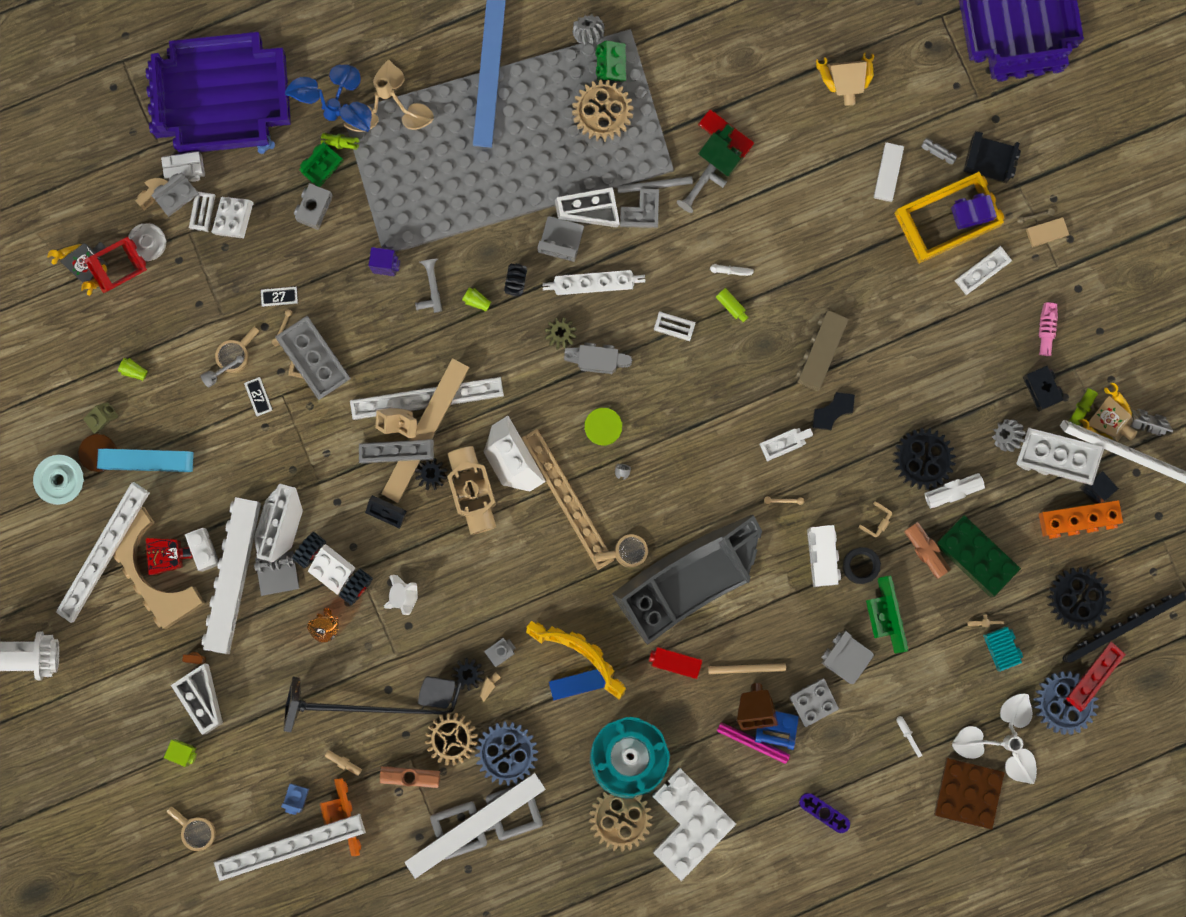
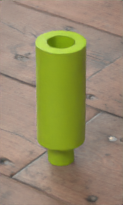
M726 288L716 296L719 302L736 320L739 318L744 323L749 318L745 314L746 309Z

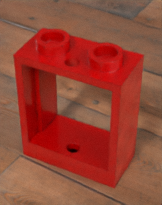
M128 236L84 259L103 293L147 270L145 260L142 256L138 255L134 241L129 239ZM122 245L135 271L111 283L97 258Z
M656 647L655 651L651 650L649 657L652 667L694 679L698 678L702 664L700 659Z

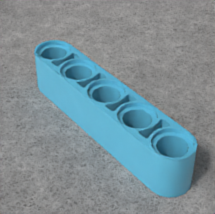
M98 449L97 469L193 472L194 452Z

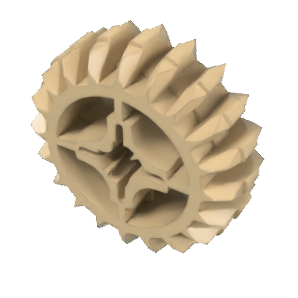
M447 713L446 720L443 715H440V723L434 719L433 723L436 726H428V729L433 732L426 733L425 735L431 737V740L425 741V744H432V747L427 750L428 752L435 751L432 758H435L437 755L440 756L438 759L439 763L442 762L443 758L446 759L445 765H449L450 760H452L453 765H457L456 759H459L460 763H464L462 756L469 759L471 756L467 752H475L471 745L478 744V742L472 741V738L478 737V734H471V731H474L476 727L473 726L469 729L468 725L472 721L468 720L464 723V715L461 716L460 720H458V713H455L453 718H451L450 713ZM446 723H456L451 732L439 729ZM461 727L466 731L467 744L459 738ZM455 733L457 742H452L448 746L449 743L446 736H451ZM436 734L444 740L445 744L442 751L437 746ZM452 746L464 749L460 754L447 755Z

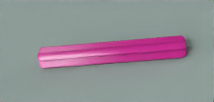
M720 723L717 731L784 764L789 760L790 755L765 742L756 743L754 737L727 724Z

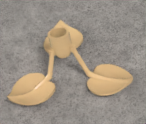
M390 60L383 64L373 81L377 92L374 93V109L372 110L369 107L372 113L370 129L374 128L379 121L378 116L375 114L378 108L379 97L388 99L391 96L405 113L402 117V123L406 128L416 130L427 126L434 120L432 111L427 106L419 103L411 104L408 110H406L392 90L399 88L403 84L405 77L403 72ZM347 122L344 123V126L350 130L364 132Z

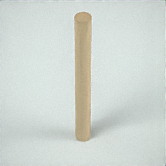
M786 663L708 666V674L786 671Z

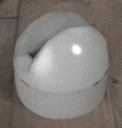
M617 464L615 468L616 477L618 479L623 477V480H625L630 475L631 467L625 464Z

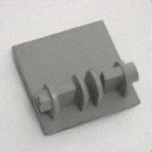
M1131 409L1133 423L1130 427L1141 428L1144 431L1146 425H1148L1147 432L1151 431V433L1161 436V434L1165 435L1166 431L1173 432L1166 417L1158 414L1152 416L1142 409Z
M293 551L284 553L274 562L255 558L256 563H254V567L258 574L261 596L299 589L296 565L292 559Z
M824 678L818 679L817 682L811 685H807L806 688L803 687L802 690L795 694L792 693L789 697L805 728L839 710Z

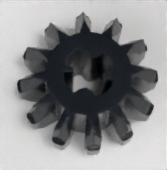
M511 263L508 266L504 287L506 294L511 296H521L523 294L527 274L526 266L517 263Z
M436 458L432 460V464H430V460H425L427 465L420 462L419 465L422 467V470L415 469V472L421 474L415 477L416 480H421L419 486L422 487L426 484V490H429L431 485L434 490H437L436 483L443 486L444 484L440 480H447V476L442 475L447 472V469L440 468L444 463L439 462L437 464ZM429 470L432 472L435 470V477L433 479L432 477L430 479L427 478Z
M465 658V665L460 660L457 661L460 669L454 666L452 669L458 671V674H452L451 677L459 678L455 681V685L462 681L461 690L467 684L468 691H471V683L475 688H478L479 685L476 680L479 682L484 680L478 677V674L483 675L485 672L477 670L482 667L481 663L474 666L476 659H472L469 665V659ZM471 669L473 677H469L466 680L464 678L466 675H463V672Z

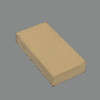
M1063 217L1026 229L1032 247L1069 236Z

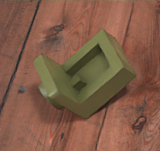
M106 402L96 405L83 420L92 432L96 434L110 421L116 420L118 415L114 408Z

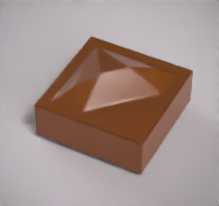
M192 652L188 655L183 654L182 661L185 663L205 664L206 657L198 652Z

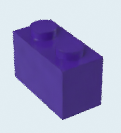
M371 247L368 266L373 274L395 276L396 271L399 272L400 260H398L399 258L394 250Z

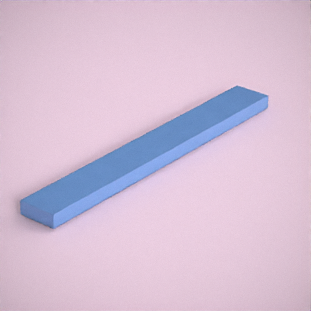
M506 0L486 1L473 146L492 148Z

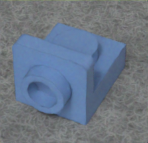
M290 783L285 801L281 807L286 809V813L296 815L297 812H302L309 789Z

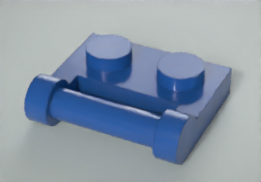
M775 711L778 726L757 728L755 742L776 744L794 750L799 716ZM763 730L789 735V739L763 734Z

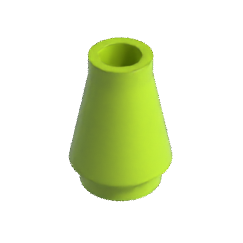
M470 287L462 301L466 302V305L487 311L491 304V301L485 298L478 290Z
M123 358L118 368V372L121 375L144 381L148 373L147 370L130 358Z

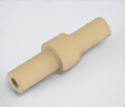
M330 750L327 751L325 757L338 764L339 768L347 769L357 776L360 775L362 769L349 762L348 758L340 757Z

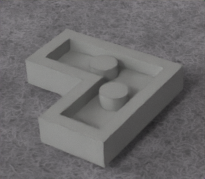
M640 189V207H621L620 227L658 228L659 189Z

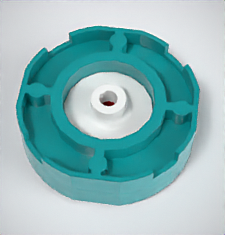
M625 717L608 723L600 730L590 750V765L597 783L608 793L620 798H634L651 792L663 780L669 766L670 756L663 734L653 724L651 725L636 717ZM627 755H630L632 760H628Z

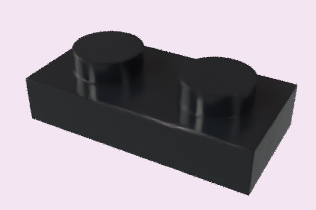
M373 495L369 499L365 511L366 514L399 529L404 522L407 512Z

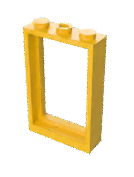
M980 172L902 206L895 211L894 214L919 264L990 232L1004 223V215L1000 209L998 210L995 204V196L992 192H989L987 180L984 176H981ZM973 184L978 194L984 193L985 196H991L997 215L994 220L927 250L910 215L911 212Z

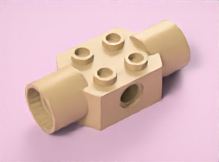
M469 446L449 452L448 457L452 472L447 476L457 512L459 515L466 517L470 534L475 535L497 528L491 510L496 505L486 467L478 464L474 447Z

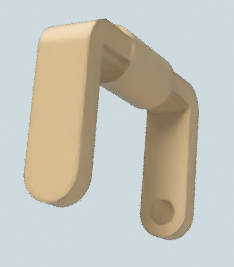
M874 501L873 504L888 513L887 516L879 524L876 533L871 532L862 525H859V528L876 538L889 525L892 512Z

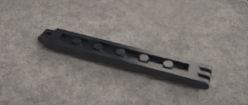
M1186 590L1174 596L1168 594L1161 598V603L1157 605L1152 603L1144 607L1145 611L1141 614H1138V612L1133 613L1127 617L1128 621L1124 623L1119 621L1111 625V630L1105 633L1103 630L1093 635L1095 639L1089 642L1084 640L1076 645L1078 648L1062 657L1063 661L1073 662L1186 600Z

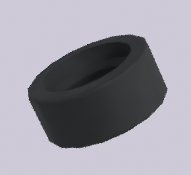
M866 547L851 550L843 560L845 576L856 584L871 582L880 572L881 562L878 555ZM864 554L872 560L873 569L868 576L858 577L851 571L850 563L856 555Z

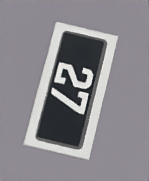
M297 287L261 290L262 307L298 303Z
M259 377L244 383L256 417L272 411L261 378Z

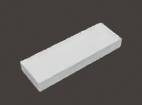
M885 143L873 198L889 202L893 201L904 146Z
M1000 246L958 277L955 282L965 295H968L1012 262V260Z

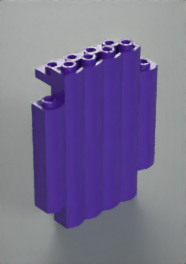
M959 0L969 61L975 60L976 63H979L988 58L991 79H997L998 82L1006 81L1008 77H1016V79L1025 78L1027 74L1041 76L1046 74V71L1061 73L1069 65L1068 56L1072 49L1079 47V44L1084 40L1077 0Z
M259 32L169 41V48H167L168 59L163 60L159 53L151 54V61H148V68L145 69L146 77L149 79L147 95L150 97L151 103L148 104V112L152 118V122H149L150 133H153L156 138L176 137L173 138V146L180 154L270 145L267 135L269 136V127L291 125L289 96L285 95L288 87L285 51L283 47L263 49L262 37Z

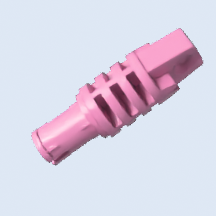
M1046 302L1043 305L1038 335L1041 338L1039 355L1052 356V342L1056 337L1058 321L1056 303Z

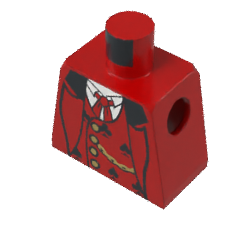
M146 538L148 572L151 576L183 568V559L193 558L190 548H181V541Z

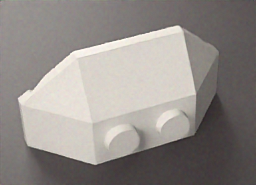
M509 416L492 425L484 454L501 484L525 491H532L545 483L546 480Z
M279 484L277 489L266 499L254 536L257 558L274 562L292 548L303 512L296 488Z

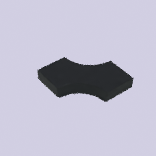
M836 392L833 401L828 406L814 409L812 428L831 431L836 419L843 415L853 414L855 394Z

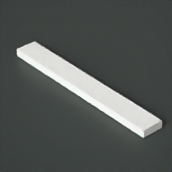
M501 377L462 383L451 405L504 397ZM437 387L350 400L352 418L357 420L376 417L377 410L399 408L409 411L426 409Z
M1063 420L1060 425L1064 432L1091 444L1102 446L1110 452L1186 483V471L1067 420Z
M135 482L130 484L56 611L57 614L70 623L74 622L150 493Z
M535 773L404 863L416 879L546 790L537 775Z
M357 814L216 861L214 865L219 881L364 834L366 831L361 815Z

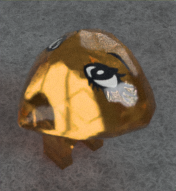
M328 608L323 609L324 615L318 613L316 615L317 618L309 621L307 624L310 635L321 643L332 641L339 629L338 617L332 616V612Z

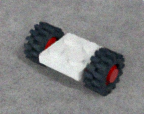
M315 532L307 536L292 557L303 568L308 567L312 563L308 572L334 593L339 594L350 605H353L360 598L373 580L362 569H359L350 578L355 567L326 545V541Z

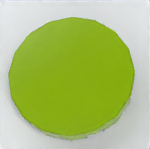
M598 408L587 416L584 430L587 438L592 443L608 446L619 439L622 432V421L615 411L609 408Z

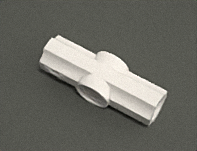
M978 473L962 480L957 479L946 483L943 487L924 494L926 502L931 509L947 502L951 503L965 498L966 495L985 489L982 477Z

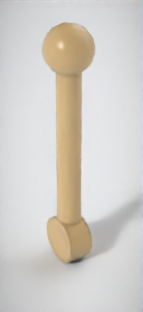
M287 309L285 311L286 316L278 334L283 332L288 318L292 315V310ZM277 339L272 340L274 346L280 345Z
M765 497L764 502L765 504L774 502L798 503L802 505L804 499L802 497L798 499H771L770 497Z

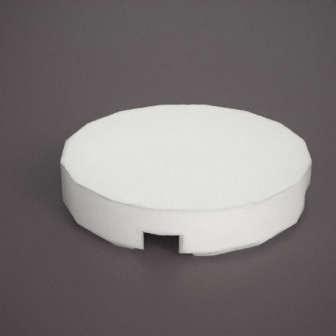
M139 224L128 235L129 239L134 241L138 255L142 256L145 261L157 259L166 248L165 234L154 224Z

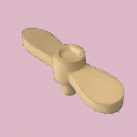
M983 615L984 619L982 621L967 622L968 626L982 625V627H990V624H1004V621H990L987 619V615Z

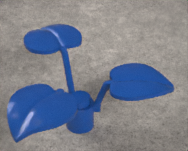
M337 65L330 70V80L340 86L335 99L332 98L326 103L322 90L317 89V81L312 78L299 77L288 85L285 95L291 96L300 102L312 104L320 98L322 109H324L323 115L327 120L334 121L338 116H341L348 124L369 132L372 118L369 107L360 102H352L350 105L344 104L341 107L338 101L343 87L348 90H354L359 86L361 76L355 67Z

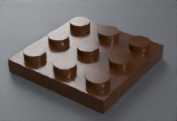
M946 758L934 816L992 830L1005 772Z

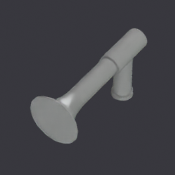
M709 164L690 194L684 200H677V204L683 210L693 213L692 203L709 179L721 186V188H724L727 181L714 173L716 167L712 164Z
M438 259L419 262L426 268L432 300L415 302L417 311L433 307L434 313L442 312L434 271L435 262Z

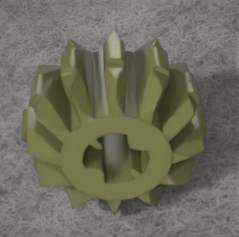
M565 317L562 318L561 323H559L558 318H555V325L549 322L548 325L552 329L545 328V332L549 334L545 336V339L551 340L550 346L557 343V350L560 349V344H563L564 349L567 348L566 343L572 346L574 343L571 339L577 338V335L573 334L576 331V327H571L572 321L565 324ZM558 330H562V332L565 331L564 337L560 338L559 335L556 336L558 334Z

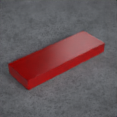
M710 109L698 123V126L712 135L718 129L722 131L729 123ZM736 128L729 136L732 139L729 147L732 148L734 146L742 152L741 156L743 158L755 144Z

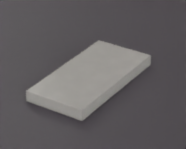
M308 316L275 336L318 400L351 379Z

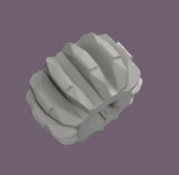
M593 14L590 16L584 15L583 18L578 17V20L573 22V36L578 43H584V45L591 43L593 45V42H599L600 38L604 37V23H602L599 16L594 17Z
M1004 419L1003 423L999 422V428L993 429L996 432L992 436L996 440L994 444L1003 451L1014 452L1015 448H1021L1019 443L1025 442L1022 436L1026 434L1022 430L1024 428L1023 425L1014 419Z

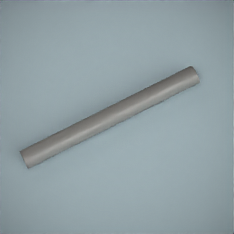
M692 176L622 185L617 186V191L619 194L640 191V189L693 184Z

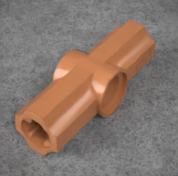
M918 522L904 531L915 547L914 550L923 563L927 564L937 579L951 570L940 554L941 551L932 538L928 537Z
M381 766L380 783L439 788L440 771ZM407 772H412L415 775V780L411 783L405 779Z

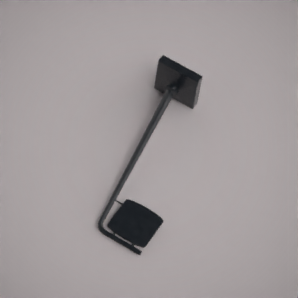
M426 676L418 698V703L423 705V708L406 709L306 703L305 700H301L300 678L292 677L285 705L284 731L292 732L299 712H304L305 710L446 715L455 709L462 681L458 682L456 688L454 680ZM454 689H456L454 699L451 701ZM452 703L451 708L447 711L423 710L424 705L446 709Z

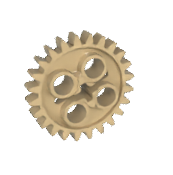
M599 80V85L592 81V87L585 85L586 91L579 90L580 96H575V100L578 103L572 104V107L576 109L572 111V115L577 116L574 118V123L580 122L577 125V129L584 128L582 134L585 135L588 132L589 139L594 135L596 136V141L603 137L604 142H606L607 136L614 140V134L620 137V130L626 132L627 128L625 125L631 124V121L627 118H633V114L630 113V111H633V106H629L632 103V99H626L628 92L622 94L623 86L617 89L616 82L610 86L609 80H607L606 84ZM603 94L607 98L604 101H599L597 96ZM618 106L621 108V111L614 113L611 111V108ZM591 108L595 112L592 115H587L584 111ZM599 108H600L601 110H603L604 108H606V113H605V112L599 113ZM602 120H606L609 123V125L607 127H601L599 125V122Z
M603 792L604 799L597 797L596 800L599 805L593 803L592 807L596 811H590L589 813L594 816V818L589 819V823H594L590 830L597 831L594 838L600 836L599 844L605 841L607 842L606 849L613 845V851L620 847L621 852H623L625 846L632 850V844L638 847V839L644 842L643 834L649 835L650 833L646 828L652 827V824L647 822L653 818V816L647 815L651 808L644 807L647 801H640L642 795L634 798H620ZM615 801L619 802L621 804V810H613L611 807V803ZM634 810L638 812L639 818L636 820L631 819L629 811ZM605 811H609L614 816L606 814ZM620 815H623L624 821H622L620 824L618 823V818L616 817H620ZM610 819L613 827L605 828L602 823L603 820ZM626 822H629V823H631V824H635V825H636V828H633L631 825L627 824ZM620 829H629L630 836L623 837L620 834Z

